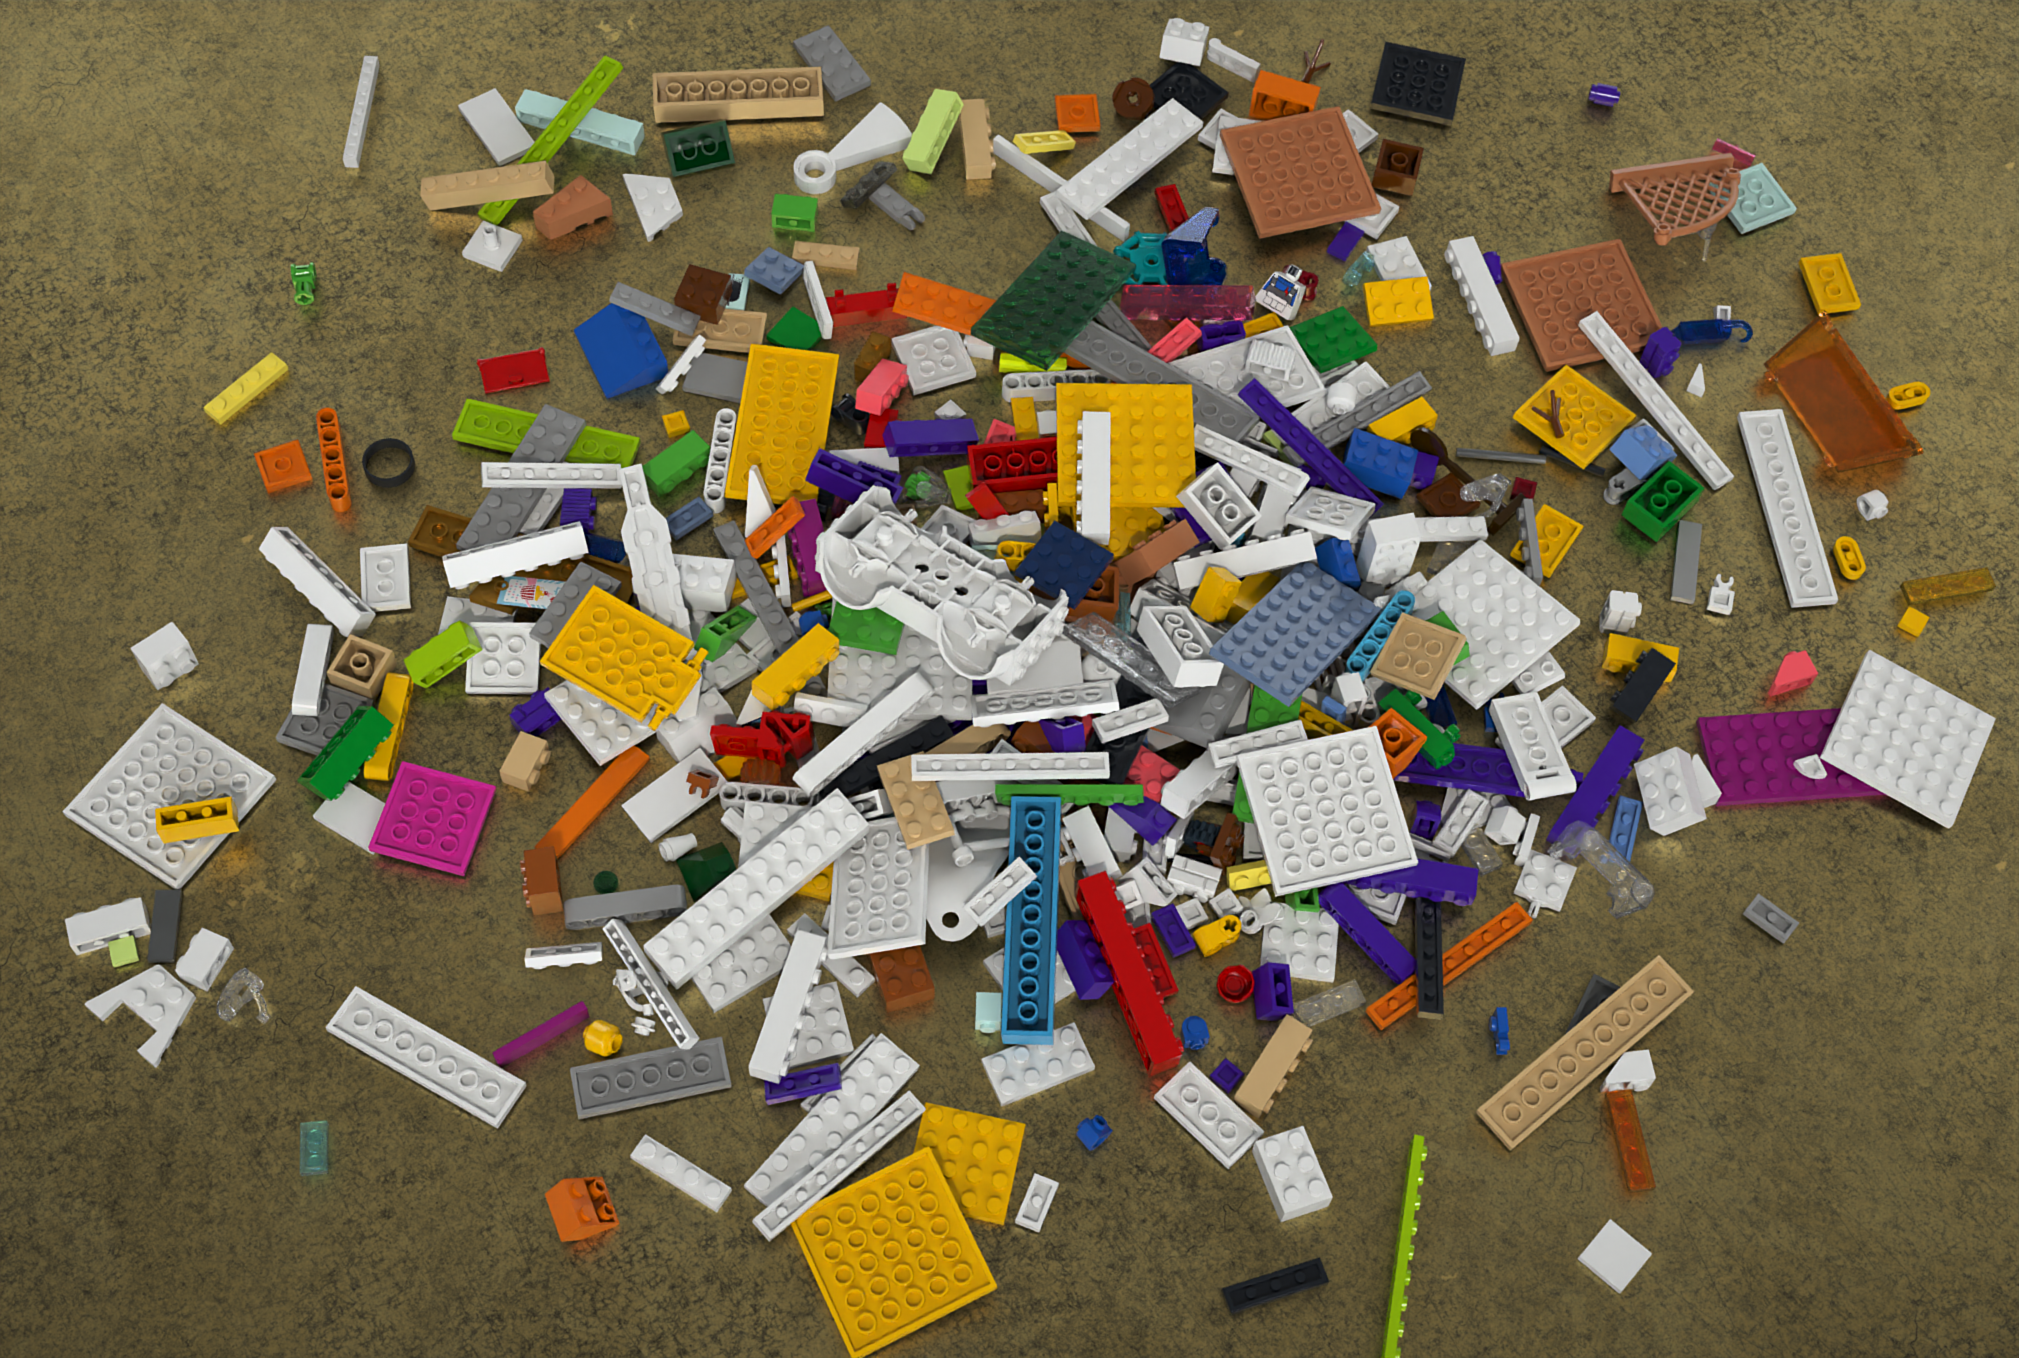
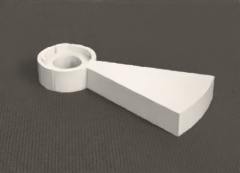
M880 102L829 153L810 150L800 154L794 162L795 184L800 190L808 194L825 193L834 186L836 171L905 150L909 145L912 133L896 113ZM813 169L821 170L824 173L818 178L806 175L808 171Z

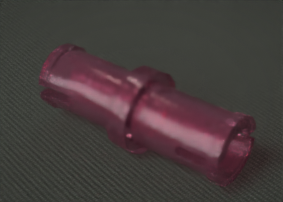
M1718 137L1711 149L1721 154L1731 153L1734 156V160L1749 167L1756 154L1739 148L1738 144L1732 145Z

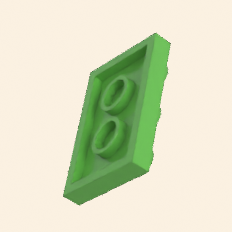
M837 601L828 631L839 639V645L897 655L905 624L877 607L867 610H856L848 608Z

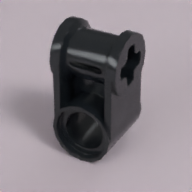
M845 393L837 404H832L831 415L853 433L863 435L867 432L870 418L869 412L855 409L856 400L850 394Z

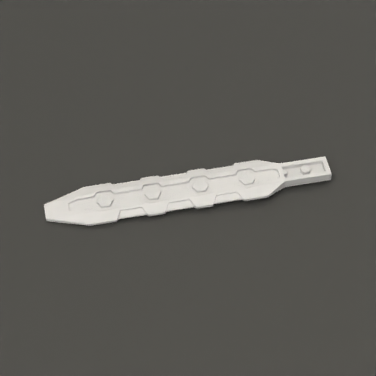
M642 464L621 468L619 473L628 509L621 534L625 552L628 553L633 575L632 584L634 593L638 597L640 611L692 641L689 628L691 623L688 610L683 602L680 589L681 580L672 554L671 536L667 520L651 505ZM694 647L684 660V664H687L696 655L697 651ZM701 669L699 670L701 674L700 679L675 714L678 721L697 717L702 682Z

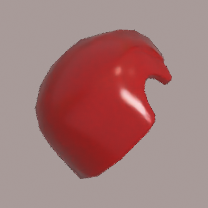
M1240 964L1224 968L1218 975L1216 986L1220 996L1227 1002L1240 1003L1246 1001L1253 994L1255 980L1252 972Z

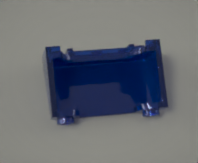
M1204 207L1168 233L1162 242L1169 296L1177 305L1202 309L1213 308L1227 279L1226 264L1219 258L1209 257L1207 236L1211 228L1216 226L1220 220L1219 208Z

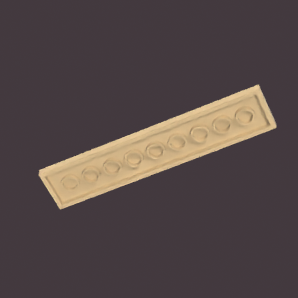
M1658 955L1478 1108L1476 1113L1511 1151L1622 1056L1624 1052L1629 1050L1687 1000L1694 991Z

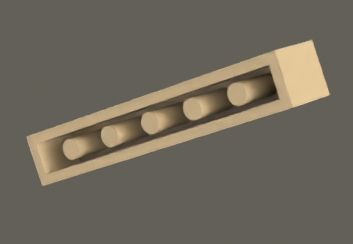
M546 161L426 177L421 179L420 196L429 210L432 211L554 194V174Z

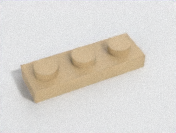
M795 241L792 259L801 264H804L805 261H813L814 266L857 270L859 248Z

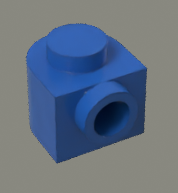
M820 610L805 612L798 621L802 636L818 623L825 629L829 628L827 615H822Z
M1190 1016L1184 1020L1180 1031V1038L1184 1049L1197 1050L1208 1044L1210 1036L1207 1024L1201 1017Z
M1095 1115L1093 1119L1086 1118L1079 1123L1076 1136L1089 1151H1092L1102 1144L1113 1130L1102 1116Z

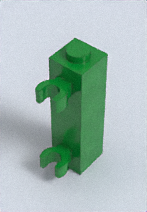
M1395 688L1378 702L1380 714L1383 715L1390 708L1394 709L1427 736V740L1418 752L1436 770L1442 765H1448L1454 758L1455 751L1452 743L1461 737L1459 734L1460 729L1455 724H1452L1442 734L1414 706L1422 700L1420 694L1409 690L1403 696Z

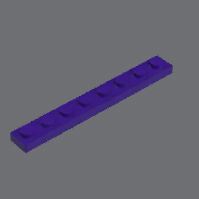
M1255 378L1239 391L1238 396L1338 494L1375 503V511L1369 519L1384 505Z

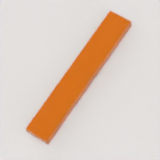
M635 745L622 752L534 846L535 849L554 846L558 860L650 760L649 755Z

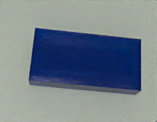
M1442 685L1435 700L1425 697L1428 702L1425 709L1432 724L1440 725L1444 730L1452 724L1458 725L1444 685Z

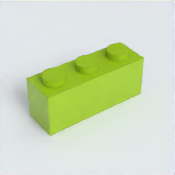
M459 620L451 624L441 634L432 637L421 648L412 651L411 655L403 659L413 683L427 689L483 649L473 627Z

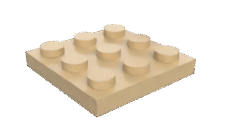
M1402 612L1370 673L1373 677L1435 700L1467 638L1463 634Z

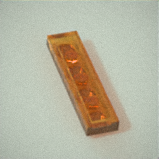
M1632 1089L1607 1092L1605 1099L1628 1193L1654 1190L1656 1185Z

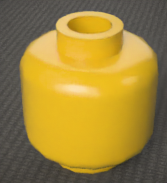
M595 1020L583 1032L586 1049L603 1057L616 1053L622 1045L623 1037L619 1027L609 1022Z

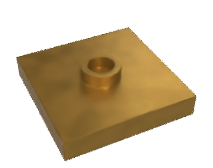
M501 575L492 577V580L489 582L479 583L469 595L470 602L510 615L519 607L496 604L500 591L506 590L509 587V583L504 581L505 577Z

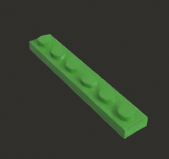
M995 785L997 802L1003 805H1011V796L1061 797L1062 805L1065 803H1075L1080 806H1085L1089 803H1099L1104 806L1113 805L1114 803H1124L1128 806L1144 803L1143 785Z

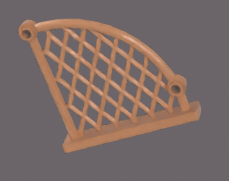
M1731 153L1611 170L1609 190L1612 193L1624 191L1654 230L1653 239L1655 243L1667 245L1672 237L1683 236L1706 229L1728 215L1738 199V185L1740 184L1741 174L1738 169L1733 168L1734 156ZM1697 180H1706V181H1705V183H1702V182L1697 181ZM1710 182L1719 185L1718 189L1710 186ZM1697 185L1699 187H1702L1703 189L1702 191H1700L1698 189L1693 188V186ZM1680 187L1687 191L1686 193H1683L1681 191H1678L1677 188ZM1723 187L1729 189L1730 193L1722 191ZM1635 189H1641L1640 194H1637ZM1661 190L1670 192V195L1661 193ZM1707 190H1709V191H1712V192L1716 193V195L1713 196V195H1710V194H1708V193H1706V192H1707ZM1645 191L1653 194L1654 197L1652 198L1647 195H1644ZM1690 193L1700 195L1699 199L1691 196ZM1674 195L1683 197V201L1674 198ZM1720 195L1729 198L1728 201L1720 199ZM1658 197L1666 199L1667 203L1657 200ZM1704 197L1712 200L1713 203L1703 201ZM1642 199L1651 202L1650 207H1647ZM1690 200L1697 204L1694 206L1687 203V201ZM1673 202L1678 205H1681L1680 209L1671 206V203ZM1717 203L1724 205V207H1718ZM1655 204L1663 207L1664 210L1654 208ZM1701 205L1710 208V211L1701 209ZM1685 207L1693 210V214L1684 211ZM1668 210L1678 213L1677 216L1669 214ZM1652 212L1661 215L1660 220H1657ZM1698 213L1707 216V219L1697 216ZM1682 215L1691 218L1690 222L1681 219ZM1665 218L1673 220L1674 224L1666 222ZM1679 223L1685 225L1684 227L1678 228Z

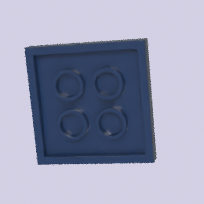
M1054 521L1016 569L1015 576L1022 580L1030 576V579L1033 578L1034 580L1032 586L1055 599L1059 597L1061 589L1066 591V595L1069 597L1067 606L1075 610L1114 559V554Z

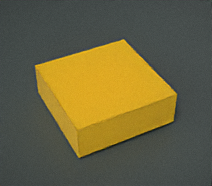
M684 410L662 416V421L669 438L690 432V426Z
M1909 606L1897 627L1918 638L1930 617Z

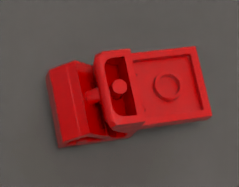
M776 710L762 712L760 729L752 726L740 728L732 727L728 724H720L719 726L711 725L710 730L716 755L760 758L762 768L781 769L785 767V753L788 751L798 761L813 750L815 741L811 716L800 712L794 714H785Z

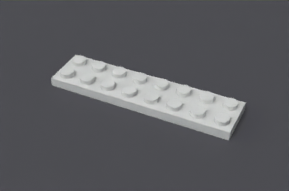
M1172 98L1058 188L1056 196L1088 220L1203 128V121Z
M355 986L325 1027L331 1034L497 1129L527 1086L526 1082L357 986Z
M881 1033L841 1077L842 1089L826 1093L744 1184V1188L766 1207L770 1206L873 1121L915 1074L920 1065Z

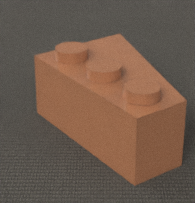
M580 175L534 210L533 215L536 228L552 240L576 230L575 227L585 223L588 225L592 224L595 219L605 215L606 217L612 216L613 212L611 199Z
M1186 519L1178 523L1176 520L1169 522L1163 526L1165 531L1162 533L1160 530L1148 536V542L1143 540L1134 545L1132 552L1115 562L1116 567H1119V571L1128 586L1150 576L1200 543Z

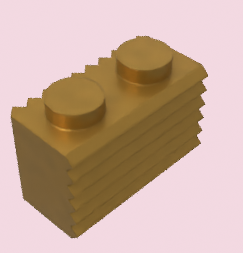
M874 331L871 332L867 342H865L861 352H859L858 358L854 362L855 380L863 383L882 358L888 360L892 353V339Z

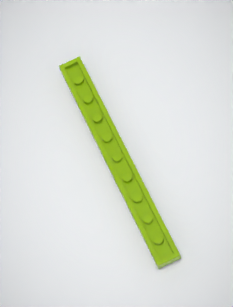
M604 55L517 165L540 161L548 163L622 71V64ZM518 199L485 203L477 214L480 219L498 226Z
M1415 1134L1409 1146L1381 1358H1400L1401 1347H1397L1398 1337H1402L1404 1330V1321H1400L1401 1311L1406 1310L1408 1296L1404 1295L1405 1285H1409L1411 1270L1407 1269L1408 1260L1413 1258L1414 1245L1410 1244L1411 1235L1416 1234L1418 1220L1414 1219V1212L1419 1210L1421 1195L1417 1194L1418 1185L1422 1186L1424 1170H1420L1421 1161H1425L1427 1155V1146L1424 1145L1425 1136Z

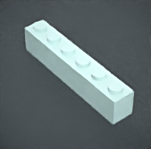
M525 89L515 106L516 116L522 123L546 129L567 101ZM591 108L569 137L635 156L645 135L643 123Z

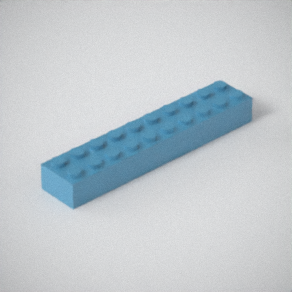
M1011 796L1009 865L1020 857L1037 877L1007 903L1001 1027L1003 1044L1054 1045L1062 820L1061 797Z

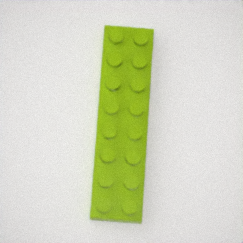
M467 398L452 437L453 440L514 453L538 414ZM586 425L564 461L586 464H621V468L633 465L641 441L639 437Z

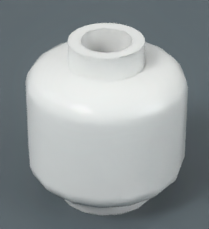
M1339 380L1333 383L1328 390L1327 406L1338 415H1344L1346 412L1353 411L1357 400V389L1347 380Z

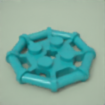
M1136 231L1133 236L1120 246H1115L1113 250L1115 254L1114 271L1120 280L1134 291V294H1162L1167 296L1180 283L1188 280L1190 276L1188 273L1189 251L1170 238L1168 233H1140V231ZM1136 243L1139 244L1136 250L1135 248L1133 250H1130V248L1134 246ZM1164 245H1167L1173 252L1165 250ZM1123 257L1129 258L1130 264L1123 266ZM1149 260H1153V262L1156 264L1150 265L1148 264ZM1173 260H1179V268L1173 266ZM1128 273L1134 274V278H1135L1136 280H1138V282H1136L1135 280H1133V279H1132L1129 275H1127V274H1128ZM1170 274L1175 275L1168 283L1165 282ZM1144 282H1158L1159 286L1143 284Z

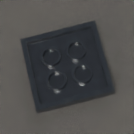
M1177 62L1150 84L1155 94L1153 107L1156 110L1173 98L1200 120L1225 101L1229 94L1228 91L1194 66L1182 62Z

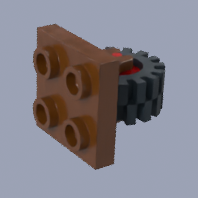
M1231 813L1226 814L1223 825L1191 820L1183 837L1185 845H1189V848H1194L1196 852L1210 857L1213 865L1221 868V875L1227 877L1226 867L1235 866V854L1237 849L1242 847L1245 839L1237 815Z

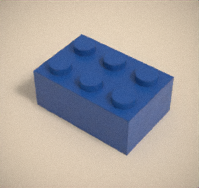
M1354 428L1346 444L1342 464L1366 487L1402 499L1411 483L1418 450Z

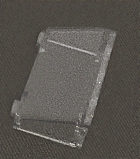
M1584 821L1570 823L1547 850L1555 860L1564 855L1572 860L1580 853L1612 884V887L1606 894L1612 898V907L1608 911L1616 919L1645 909L1655 896V890L1651 882L1600 832Z

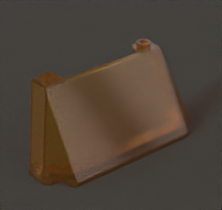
M1825 310L1764 363L1767 370L1764 372V375L1771 384L1773 382L1776 383L1826 456L1823 457V460L1829 469L1834 467L1837 473L1918 456L1924 453L1921 444L1906 428L1844 341L1838 329H1831L1834 325Z

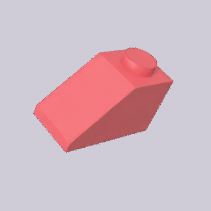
M1806 650L1798 653L1792 651L1783 657L1784 659L1780 663L1768 691L1770 697L1813 683L1818 672Z

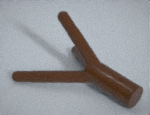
M1324 39L1320 40L1311 63L1308 51L1304 52L1307 70L1301 82L1309 84L1314 72L1331 65L1330 62H1326L1315 67L1324 44Z
M1551 390L1552 416L1550 417L1535 406L1532 407V410L1551 423L1555 437L1559 439L1564 437L1559 421L1561 398L1556 400L1555 391Z

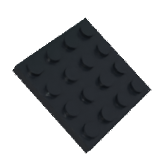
M1385 42L1370 108L1451 126L1466 58Z

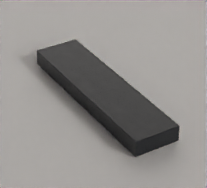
M1319 1257L1221 1289V1293L1231 1316L1328 1285L1329 1279Z

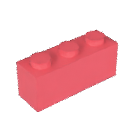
M882 358L858 387L855 409L881 416L886 408L889 409L893 399L899 396L901 389L907 386L909 375L906 374L907 365Z

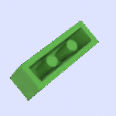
M694 430L690 431L643 465L647 486L658 497L671 492L677 484L689 479L696 470L708 464L710 446Z

